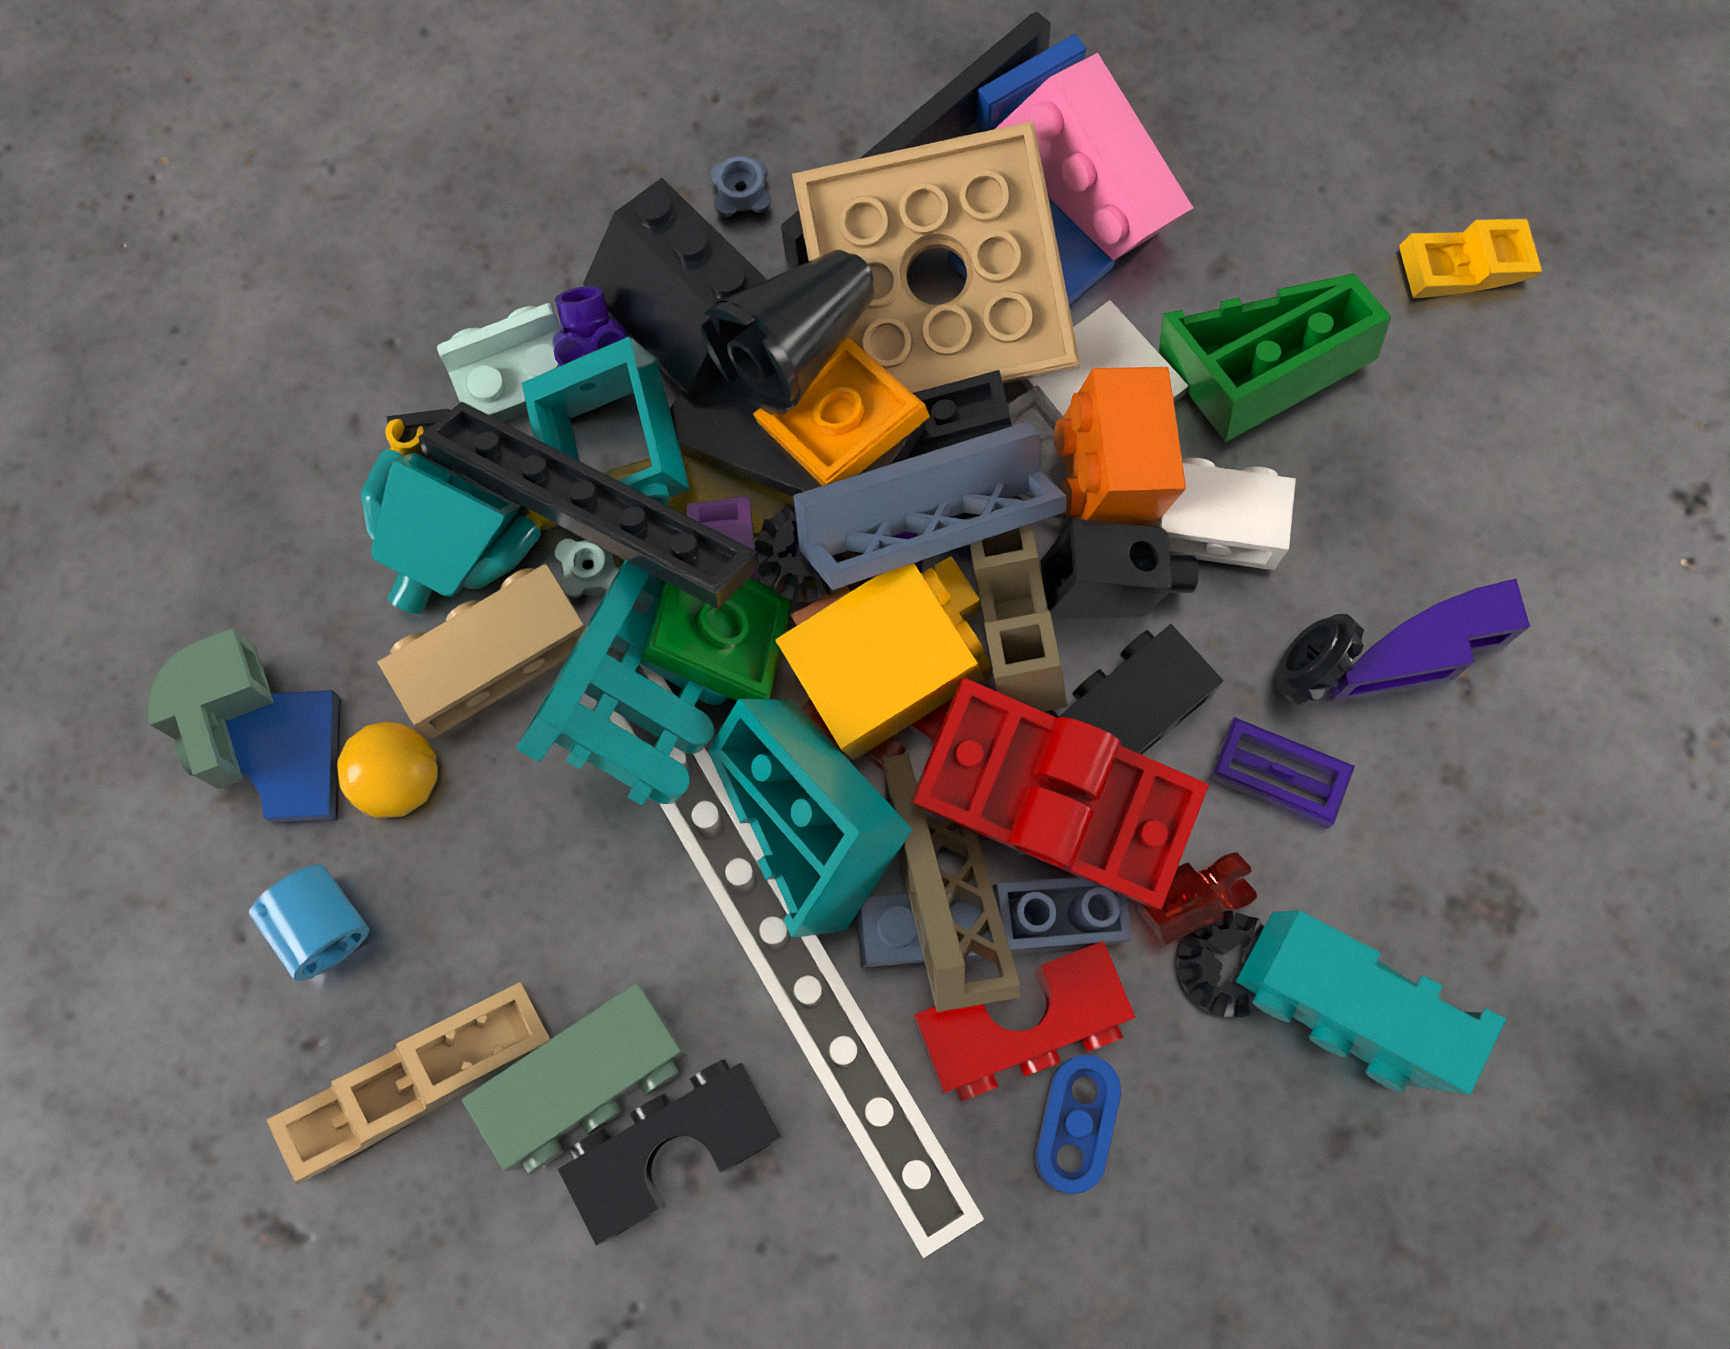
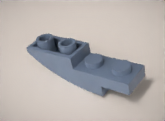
M1081 877L1002 882L992 885L1012 957L1081 949L1104 941L1105 945L1132 940L1127 898ZM908 893L868 896L856 914L861 967L910 963L925 965ZM958 897L949 906L953 922L968 930L971 929L982 915L981 909ZM986 932L983 938L989 940L988 933ZM971 951L964 962L985 960V958Z

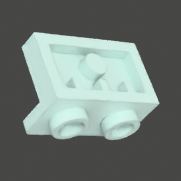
M547 303L538 307L526 306L512 312L507 319L486 327L468 328L459 331L449 341L439 344L437 350L449 373L459 401L504 422L528 412L521 383L560 366L555 360L552 342L555 334L561 330L552 304Z

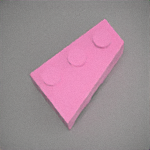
M1098 53L1049 77L995 128L998 129L1034 121L1048 197L1113 261L1154 237L1193 209L1192 204Z

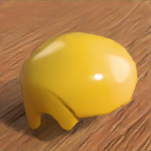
M391 721L365 725L347 739L337 760L339 787L346 799L365 814L375 818L403 817L427 802L438 779L437 756L431 744L412 727Z

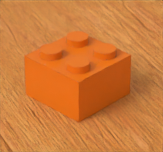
M1169 367L1093 368L1078 393L1073 394L1071 404L1062 419L1057 420L1055 425V450L1058 457L1065 458L1067 478L1064 479L1062 485V492L1066 494V512L1064 514L1072 516V519L1154 527L1186 490Z

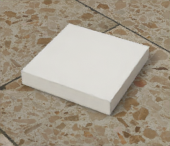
M1111 300L1073 327L1080 368L1019 380L1056 422L1058 419H1062L1071 404L1073 394L1078 393L1093 368L1169 367L1174 403L1186 394L1189 387Z

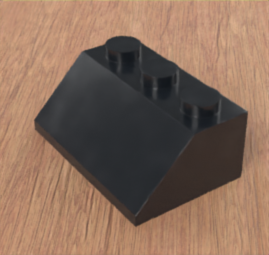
M660 178L614 212L583 282V286H596L603 289L610 317L619 322L634 341L657 358L661 370L691 399L722 375L708 353L701 334V324L709 319V316L704 315V313L714 303L767 279L663 178Z

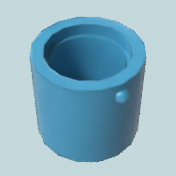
M321 864L305 867L283 878L261 895L249 911V917L293 980L299 982L311 979L337 965L356 950L369 935L370 928L327 868Z

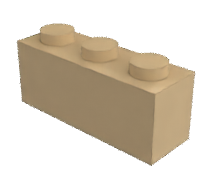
M545 563L535 570L533 568H526L512 574L502 583L501 590L480 602L472 600L457 606L447 615L446 622L425 634L414 633L402 638L393 645L390 650L391 654L377 661L413 725L429 740H432L566 660L584 631L585 626Z

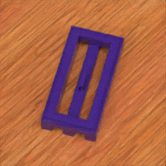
M1233 717L1229 722L1225 739L1219 748L1218 757L1208 779L1311 822L1330 828L1335 823L1355 766ZM1239 739L1334 777L1333 785L1330 786L1293 769L1237 748ZM1230 763H1235L1326 801V804L1323 806L1230 768Z

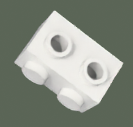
M1182 459L1186 490L1154 526L1161 527L1168 533L1170 555H1193L1199 560L1275 570L1289 550L1296 478L1278 476L1274 470L1265 467H1247L1240 471L1215 467L1214 463L1206 459Z

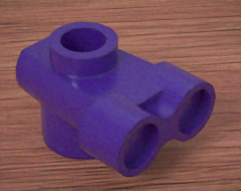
M596 286L577 287L556 296L555 302L562 329L555 334L552 345L555 360L560 366L627 338L623 326L616 320H610L602 288Z

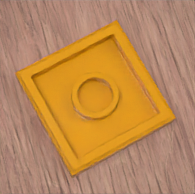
M849 337L839 345L796 406L792 407L784 415H771L762 409H758L753 413L757 422L822 486L858 475L930 417L925 404Z

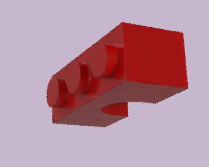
M1101 941L1042 964L1035 971L1044 993L1045 1009L1039 1023L1031 1029L1012 1031L999 1026L991 1019L984 1004L937 1012L936 1006L914 1014L915 1026L941 1094L944 1095L956 1090L960 1101L963 1102L998 1088L999 1086L994 1075L1019 1065L1023 1076L1026 1077L1062 1063L1057 1050L1082 1041L1087 1053L1123 1039L1124 1036L1119 1025L1125 1024L1136 1017L1105 942Z

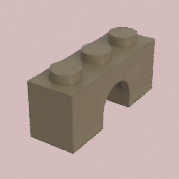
M1032 524L971 543L970 550L997 692L1043 712L1067 707L1062 666L1050 610L1048 611Z

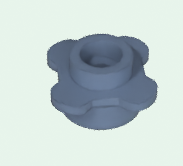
M734 156L728 158L723 163L715 165L711 170V181L717 185L718 196L714 199V208L720 215L729 217L736 211L750 209L756 213H762L770 207L772 202L771 194L765 190L764 179L768 176V168L763 161L746 156ZM739 185H745L746 189L744 191H738L736 190V187Z

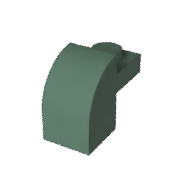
M233 628L194 642L176 652L165 662L155 676L149 691L147 702L149 725L176 740V753L187 774L193 775L218 789L243 780L226 721L274 703L257 647Z

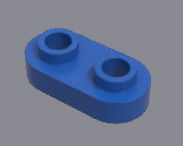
M1092 1055L1073 1057L1062 1063L1052 1077L1035 1150V1164L1042 1180L1052 1189L1059 1192L1078 1194L1091 1189L1101 1179L1106 1167L1121 1098V1084L1113 1067L1099 1057ZM1081 1077L1092 1081L1096 1089L1094 1099L1088 1104L1078 1102L1072 1094L1073 1083ZM1066 1144L1075 1146L1081 1156L1079 1166L1071 1172L1064 1171L1057 1163V1152Z

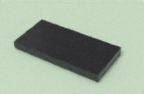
M721 375L691 399L681 391L670 407L682 455L791 497L822 486L757 422L753 413L759 408L753 406L744 398L752 390L739 377L729 383ZM923 422L859 474L906 460L926 428V423Z

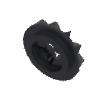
M786 503L779 513L771 519L764 520L758 539L754 542L755 551L758 554V572L771 590L786 599L798 602H813L825 599L838 592L842 587L832 590L817 571H812L810 564H806L801 556L792 558L787 556V554L792 553L796 549L795 532L797 531L795 506ZM846 551L832 557L838 563L856 557L857 552Z
M1336 614L1308 626L1294 639L1281 659L1276 679L1278 692L1296 705H1299L1309 699L1313 701L1320 699L1326 689L1331 686L1338 687L1339 679L1344 673L1353 670L1352 660L1363 650L1364 644L1361 640L1364 629L1348 614Z
M1234 910L1213 913L1198 920L1184 935L1177 954L1178 975L1188 996L1205 1011L1227 1018L1245 1017L1260 1011L1252 1003L1256 994L1236 982L1240 974H1236L1223 982L1220 988L1217 986L1222 977L1219 974L1223 964L1215 958L1216 954L1207 949L1208 947L1213 951L1219 950L1227 953L1244 941L1246 944L1242 949L1244 954L1241 963L1245 965L1264 928L1259 918L1237 913Z

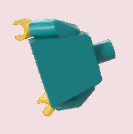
M394 419L386 425L385 430L390 449L380 452L361 489L360 495L366 531L373 539L371 557L376 562L398 572L387 598L388 601L403 611L421 614L432 590L444 596L453 597L465 588L481 589L515 569L541 537L540 530L552 529L558 524L526 508L525 517L517 516L521 509L520 505L424 457L419 441V436L425 432L423 426L417 429L415 438L410 442H398L404 432V425L401 419Z

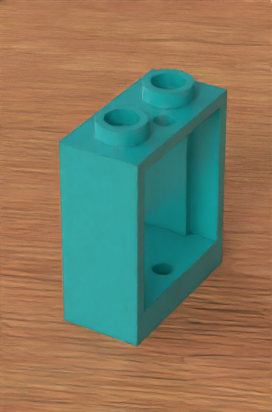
M631 337L624 338L521 383L533 437L578 461L579 457L570 419L634 392L652 466L618 481L665 505L670 502L671 497L690 490L657 358Z

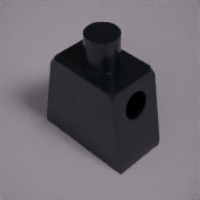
M1072 519L1040 560L1048 611L1050 610L1052 619L1139 617L1146 615L1168 593H1193L1198 583L1199 572L1196 557L1193 555H1170L1168 533L1161 527Z

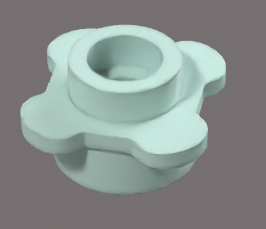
M567 538L556 546L555 556L562 563L564 577L560 581V587L564 594L572 598H578L583 594L597 595L607 591L619 570L616 568L613 553L588 540L576 542L573 539ZM587 560H592L594 566L592 569L586 570L583 568V563Z

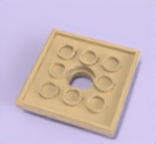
M1034 121L792 174L809 261L838 249L860 256L873 273L874 298L845 339L849 337L909 391L914 393L1000 370L1003 383H1009L1080 368L1079 354ZM931 248H945L954 252L961 258L967 270L966 283L960 294L950 302L939 305L928 304L919 300L911 292L907 281L908 270L912 261L920 253Z

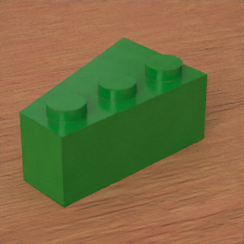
M1353 273L1278 289L1276 297L1244 304L1241 303L1240 297L1220 301L1219 309L1184 316L1183 310L1163 313L1158 353L1189 385L1187 389L1188 395L1223 440L1227 442L1377 360L1392 316Z

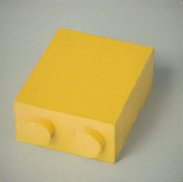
M912 563L876 575L775 639L840 749L853 761L954 697L960 680L963 678L976 683L986 678L976 659L986 654V651L966 620L954 626L942 606L950 602L952 598L932 567L920 573L916 565Z

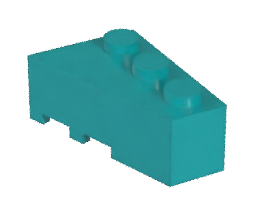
M739 698L708 752L740 824L750 823L764 856L757 862L765 880L775 879L790 913L783 920L791 938L846 931L913 829L793 700Z
M1301 910L1271 913L1236 980L1237 983L1256 994L1252 1001L1256 1007L1284 1022H1290L1292 1017L1313 1029L1309 1038L1315 1044L1345 1058L1348 1057L1349 1052L1369 1064L1365 1073L1370 1078L1392 1090L1403 1093L1407 1086L1467 1095L1472 1094L1507 1020L1506 1018L1487 1008L1483 1009L1482 1013L1463 1012L1438 998L1443 985L1424 975L1420 976L1417 984L1380 962L1378 960L1381 954L1379 951Z

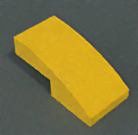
M1527 219L1475 220L1464 232L1411 233L1399 245L1413 298L1449 296L1497 288L1535 278L1542 272Z

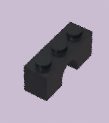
M726 1059L720 1060L690 1078L694 1090L671 1103L666 1093L632 1111L630 1116L634 1125L610 1137L606 1128L569 1148L574 1160L558 1168V1171L595 1245L608 1242L666 1207L654 1182L653 1166L659 1151L671 1140L689 1136L700 1141L710 1152L719 1171L726 1172L785 1137L746 1065L741 1062L730 1068Z

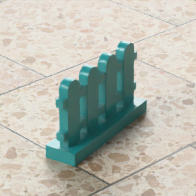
M624 560L515 749L540 763L555 742L570 751L565 761L574 767L581 769L587 761L632 787L627 798L642 806L648 798L660 804H672L685 793L690 784V777L686 768L680 762L670 757L673 748L675 747L689 754L698 753L714 735V726L711 719L704 712L694 707L698 698L710 705H721L729 697L641 659L663 580ZM636 600L649 608L645 615L632 608ZM610 646L624 653L620 662L606 654ZM639 663L682 688L679 696H675L637 673L635 670ZM584 693L598 701L593 711L579 703ZM613 711L657 736L654 745L651 746L609 721Z

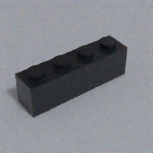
M1170 624L1155 637L1149 630L1136 637L1120 653L1125 662L1108 676L1099 669L1084 680L1072 693L1077 702L1060 716L1054 710H1049L1046 713L1056 718L1067 717L1093 725L1118 738L1121 741V746L1144 755L1207 702L1224 680L1181 633ZM1018 851L1021 856L1025 855V853Z

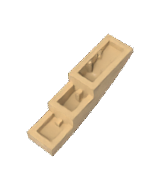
M519 982L396 1043L395 1050L331 1081L332 1087L267 1119V1125L295 1184L298 1185L475 1088L551 1039L524 987Z

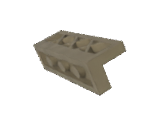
M909 754L883 757L884 799L913 829L897 853L937 1012L1020 998L1021 984L977 833L948 820L939 825L927 819L924 810L909 804L918 784L915 780ZM957 828L960 835L954 833ZM942 846L967 859V862L955 876L939 869L935 854ZM971 879L973 880L974 886L968 884V882ZM956 897L981 909L982 915L970 930L953 922L949 906ZM986 932L988 933L989 940L983 938ZM972 951L995 963L1000 977L965 983L964 960Z

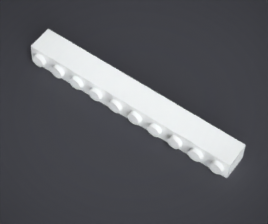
M611 646L606 654L620 662L624 653ZM639 663L635 670L637 673L672 693L662 676ZM613 711L610 717L612 723L651 746L654 745L657 736ZM674 747L670 757L680 762L689 773L690 784L685 793L676 802L660 805L922 1257L925 1258L983 1221L984 1218L817 936L791 938L783 920L790 913L775 879L765 880L757 861L764 854L750 823L740 824L705 747L700 752L694 754L682 752Z

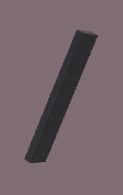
M1037 11L1031 13L860 159L957 138L975 122L979 88L1049 49L1051 22ZM798 210L781 224L785 258L794 267L809 261Z
M462 401L419 436L424 454L716 609H719L759 568L757 551Z

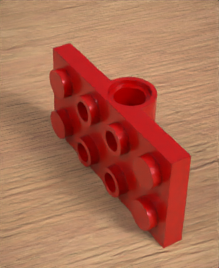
M963 678L958 684L909 804L1150 908L1162 909L1210 784L1121 746V741L1100 728L1067 717L1056 718L972 680Z

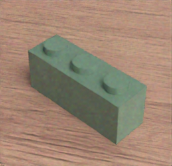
M636 982L463 1097L461 1101L502 1170L515 1171L524 1166L527 1173L532 1174L559 1157L564 1152L559 1142L579 1128L583 1127L586 1134L589 1135L618 1117L623 1112L618 1102L638 1088H641L645 1096L677 1077L680 1072L675 1063L686 1057L687 1054L646 988Z

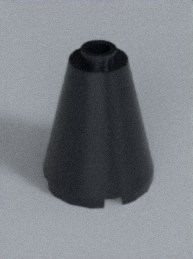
M837 249L714 303L704 313V315L709 316V319L701 324V334L708 353L721 374L729 383L739 377L752 390L744 398L753 406L771 415H784L798 404L873 300L874 277L870 267L860 256Z

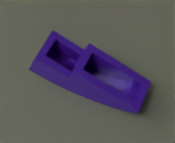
M1517 579L1467 591L1439 602L1403 622L1371 646L1353 664V670L1343 674L1339 679L1338 687L1331 686L1329 688L1332 701L1453 680L1475 662L1472 651L1510 644L1530 627Z

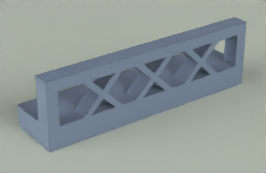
M1028 422L793 495L799 550L832 590L1066 512V494L1040 472V432ZM1028 491L1035 496V498L1026 501L1007 499ZM961 513L980 515L968 520L950 518ZM903 532L923 534L911 539L892 537ZM846 551L864 553L863 555L838 563L832 557Z

